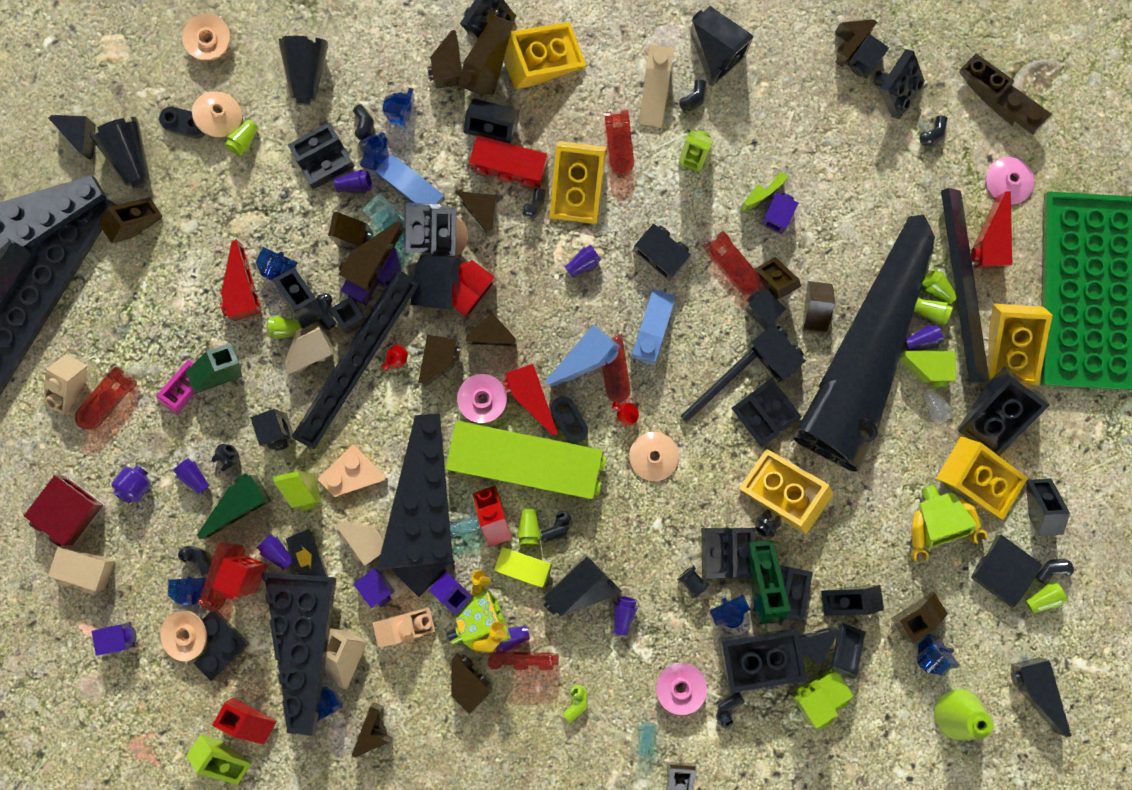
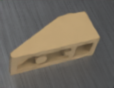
M650 45L639 125L662 128L674 48Z

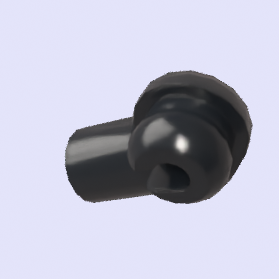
M694 81L693 93L682 97L679 101V106L682 110L692 111L703 104L706 81Z
M359 104L353 109V113L359 119L355 136L357 139L364 141L372 134L374 120L364 106Z
M936 116L934 128L920 134V143L933 146L942 141L945 137L948 117Z
M534 188L532 205L524 204L523 216L535 219L544 207L546 190Z
M328 293L319 294L316 299L324 315L319 321L327 330H331L337 324L328 313V306L331 305L333 299Z
M559 511L553 527L541 531L544 543L564 537L567 534L572 523L571 515L567 511Z
M185 546L179 550L178 558L182 562L196 563L201 576L213 571L207 553L203 549Z
M1050 559L1035 578L1042 584L1047 585L1055 574L1072 575L1074 573V566L1067 559Z
M740 692L734 693L719 702L716 720L722 728H730L733 725V709L745 703Z

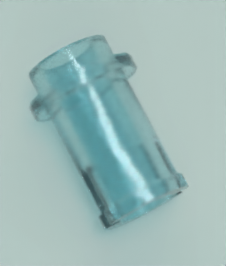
M474 514L470 518L450 522L452 537L471 532L477 534L478 531L482 530L478 516H474Z
M642 722L641 726L638 727L640 736L637 754L643 757L647 754V757H652L654 738L658 734V730L656 729V724Z

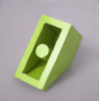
M905 351L901 353L899 360L924 384H932L933 388L948 387V383L956 381L955 351Z
M200 734L186 755L196 773L235 785L239 784L252 764L250 760L222 741Z

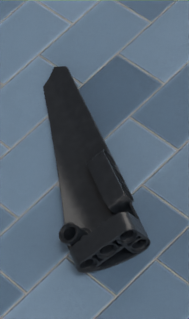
M924 214L909 216L793 436V440L799 445L849 471H859L872 443L878 435V427L935 240V235ZM859 430L866 431L869 439L862 438Z

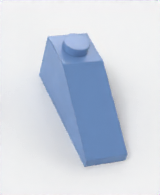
M656 289L652 290L631 354L632 359L651 365L655 364L676 298L675 295Z
M592 325L545 382L548 385L558 386L600 368L606 363L610 364L617 357V350L621 346L599 327Z

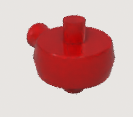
M400 345L392 346L387 351L386 362L381 365L382 369L387 371L390 367H402L407 361L408 351Z
M613 402L611 407L617 411V418L621 424L630 426L638 421L639 412L634 404Z

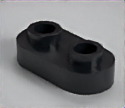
M166 107L159 115V123L170 133L199 139L206 135L197 126L191 127L193 122L192 111L177 107ZM174 115L173 120L168 121V117Z
M568 397L556 398L551 405V413L563 435L569 442H582L588 434V427L576 405ZM565 405L568 408V412L566 414L559 413L558 409L560 406ZM574 426L579 427L580 434L573 435L571 428Z

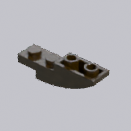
M977 53L959 70L963 79L982 101L1010 125L1016 122L1034 135L1050 119L1052 113L1013 86L1015 80Z

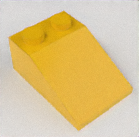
M570 22L511 31L504 62L514 89L536 86L587 66Z
M558 142L555 151L549 218L597 224L607 147Z
M993 304L988 343V373L990 381L1005 366L1028 384L1039 386L1052 320V314L1041 306Z
M961 436L936 479L955 493L1003 520L1028 477L982 443Z
M768 449L764 451L739 487V490L767 510H770L775 516H780L782 521L807 535L834 495L829 484Z

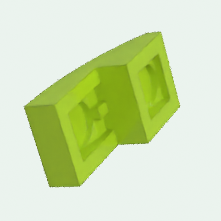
M780 171L767 189L758 184L744 201L740 210L745 212L767 201L782 187L789 176Z

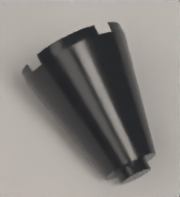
M283 36L282 39L279 38V48L290 98L296 100V105L309 106L310 101L316 100L328 50V41L315 38V42H313V40L308 39V36Z
M131 117V122H126L124 118H120L98 126V133L95 134L91 131L89 135L126 186L131 185L133 189L146 185V180L150 177L137 117Z

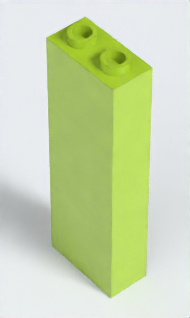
M455 421L445 470L593 500L594 495L599 496L601 481L597 480L599 470L604 471L606 456H602L603 450Z

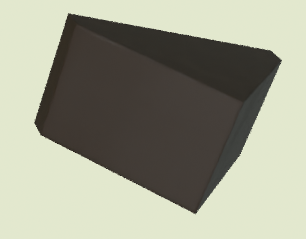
M460 192L458 194L460 202L485 232L492 237L495 231L498 202L496 195Z
M807 282L802 329L819 332L828 331L835 307L833 284Z
M493 313L466 336L468 345L517 347L516 338Z

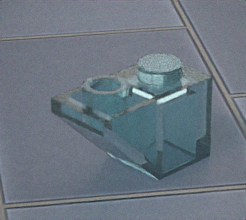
M380 193L362 209L366 217L380 231H383L396 221L402 223L405 229V218ZM405 230L396 244L400 251L405 247Z

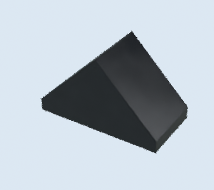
M51 115L48 118L80 154L89 160L93 157L94 142L89 133L91 131L95 133L96 124L86 116Z
M830 626L799 635L802 655L822 665L838 635L837 628Z

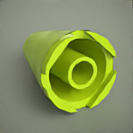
M955 688L941 695L934 707V718L943 734L951 739L959 741L982 739L988 737L993 731V720L977 695L966 689Z

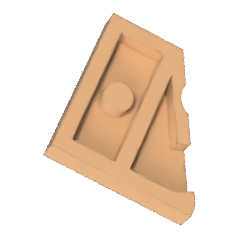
M353 444L317 480L334 497H338L366 486L383 482L387 477Z

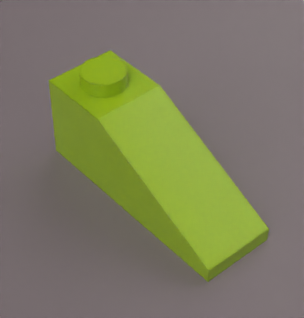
M691 130L686 137L678 164L700 173L714 139L710 138V135L706 132Z
M295 471L273 477L274 483L292 508H300L302 512L315 509V504L322 502L316 473Z

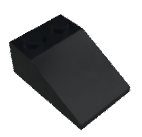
M1004 366L986 385L957 430L968 439L982 443L1000 456L1050 405L1042 393Z
M798 629L718 638L726 688L730 693L807 681Z

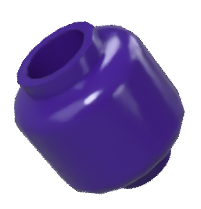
M137 465L133 469L123 467L111 483L114 489L112 494L128 504L131 501H140L151 485L150 480L146 478L149 473Z

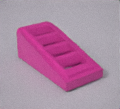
M189 359L156 395L157 401L176 415L183 410L194 395L191 386L188 388L180 382L183 378L190 383L186 370L194 363ZM175 387H178L180 390H182L184 394L180 395L178 392H176L174 390ZM169 395L177 399V402L174 403L168 399Z

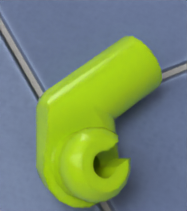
M575 685L571 688L572 705L562 713L569 723H572L588 706L587 691L581 685Z

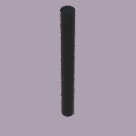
M750 349L680 416L682 420L686 423L689 422L757 357V354Z

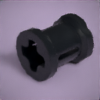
M694 565L677 578V581L682 582L690 591L692 599L699 596L710 585L708 582H704L696 573Z

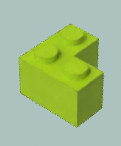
M830 668L789 693L805 720L816 729L819 727L823 729L834 722L833 718L838 716L836 710L846 707L850 703L849 700L854 697L841 675L830 670Z

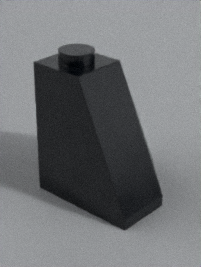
M709 6L704 12L700 10L694 15L691 20L690 33L707 81L713 87L747 56L754 36Z
M585 554L543 597L546 601L544 606L552 615L558 613L560 616H564L617 596L622 591Z

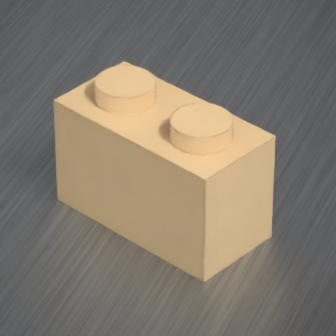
M70 546L58 547L48 576L55 578L57 584L64 586L74 584L80 586V591L94 594L95 591L106 589L115 561Z

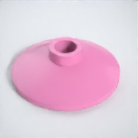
M1005 157L994 162L988 169L985 178L986 188L994 199L1006 191H1011V205L1018 204L1027 199L1032 193L1034 175L1024 161L1018 158ZM1010 175L1016 178V182L1011 181Z
M477 374L469 377L462 383L458 391L457 402L460 411L467 419L476 423H488L497 419L502 414L506 406L507 395L504 386L497 378L488 374ZM481 395L487 396V402L484 404L478 402V398Z
M676 663L668 666L661 672L656 684V693L659 702L666 710L677 715H687L698 710L704 703L707 685L704 676L697 668L686 663ZM679 683L685 684V689L682 692L676 690V686Z

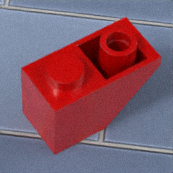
M496 485L472 493L480 527L488 546L490 547L513 539Z
M233 697L224 702L212 726L234 738L264 745L277 720Z

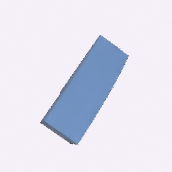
M391 154L375 171L379 177L410 203L441 205L445 200L441 192Z

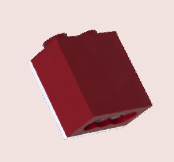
M54 475L23 516L30 521L29 525L39 532L43 531L49 535L48 539L53 544L60 547L75 545L104 507V504L67 476Z

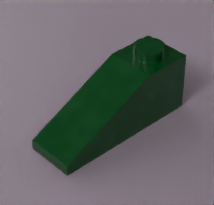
M246 473L234 480L235 484L228 487L198 532V539H207L271 501L257 475H248Z
M774 541L749 542L752 598L758 625L783 623L791 610Z

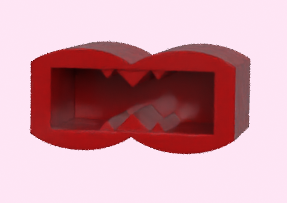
M472 259L469 263L464 262L459 267V283H452V306L466 318L496 281L492 274Z

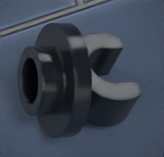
M220 444L216 447L215 455L211 461L213 463L218 460L223 462L224 465L221 470L225 471L238 462L239 453L232 445Z
M766 510L762 517H757L754 520L755 529L764 537H774L777 534L776 529L782 525L780 516L769 521L772 517L770 510Z

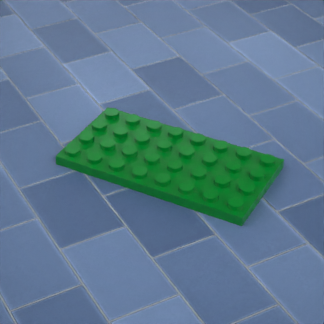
M1050 191L1044 194L1042 307L1052 314V320L1043 360L1040 385L1132 391V196Z

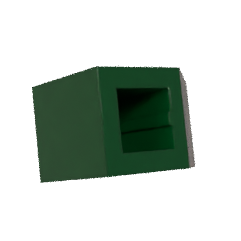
M231 343L206 351L186 370L194 394L243 377L239 361Z

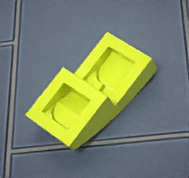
M502 547L494 571L545 588L553 564Z

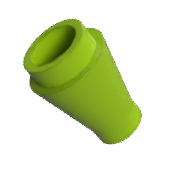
M247 119L244 124L226 138L225 146L232 153L241 157L243 153H247L259 127Z
M934 269L924 277L922 282L924 290L947 302V305H950L957 299L956 291L943 272H938Z
M918 298L914 312L939 326V324H947L953 307L948 306L947 302Z
M275 315V318L269 317L268 337H274V340L294 337L296 330L300 329L301 326L295 320Z
M535 509L521 510V519L516 538L519 540L520 546L539 545L541 535Z
M1049 583L1030 599L1026 600V604L1030 611L1035 614L1040 611L1061 607L1064 602L1068 601V598L1058 583Z

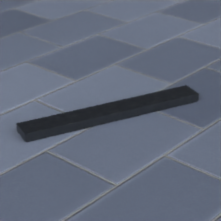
M947 188L941 190L968 378L970 382H987L990 380L961 190Z
M397 269L291 437L294 440L312 449L316 448L420 284L419 282Z

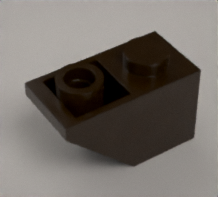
M932 592L891 619L903 639L915 643L934 631L948 613L935 592Z
M457 653L451 659V697L470 714L491 693L493 688L490 685L492 682L484 673L478 674L472 668L474 663L465 654L460 656Z

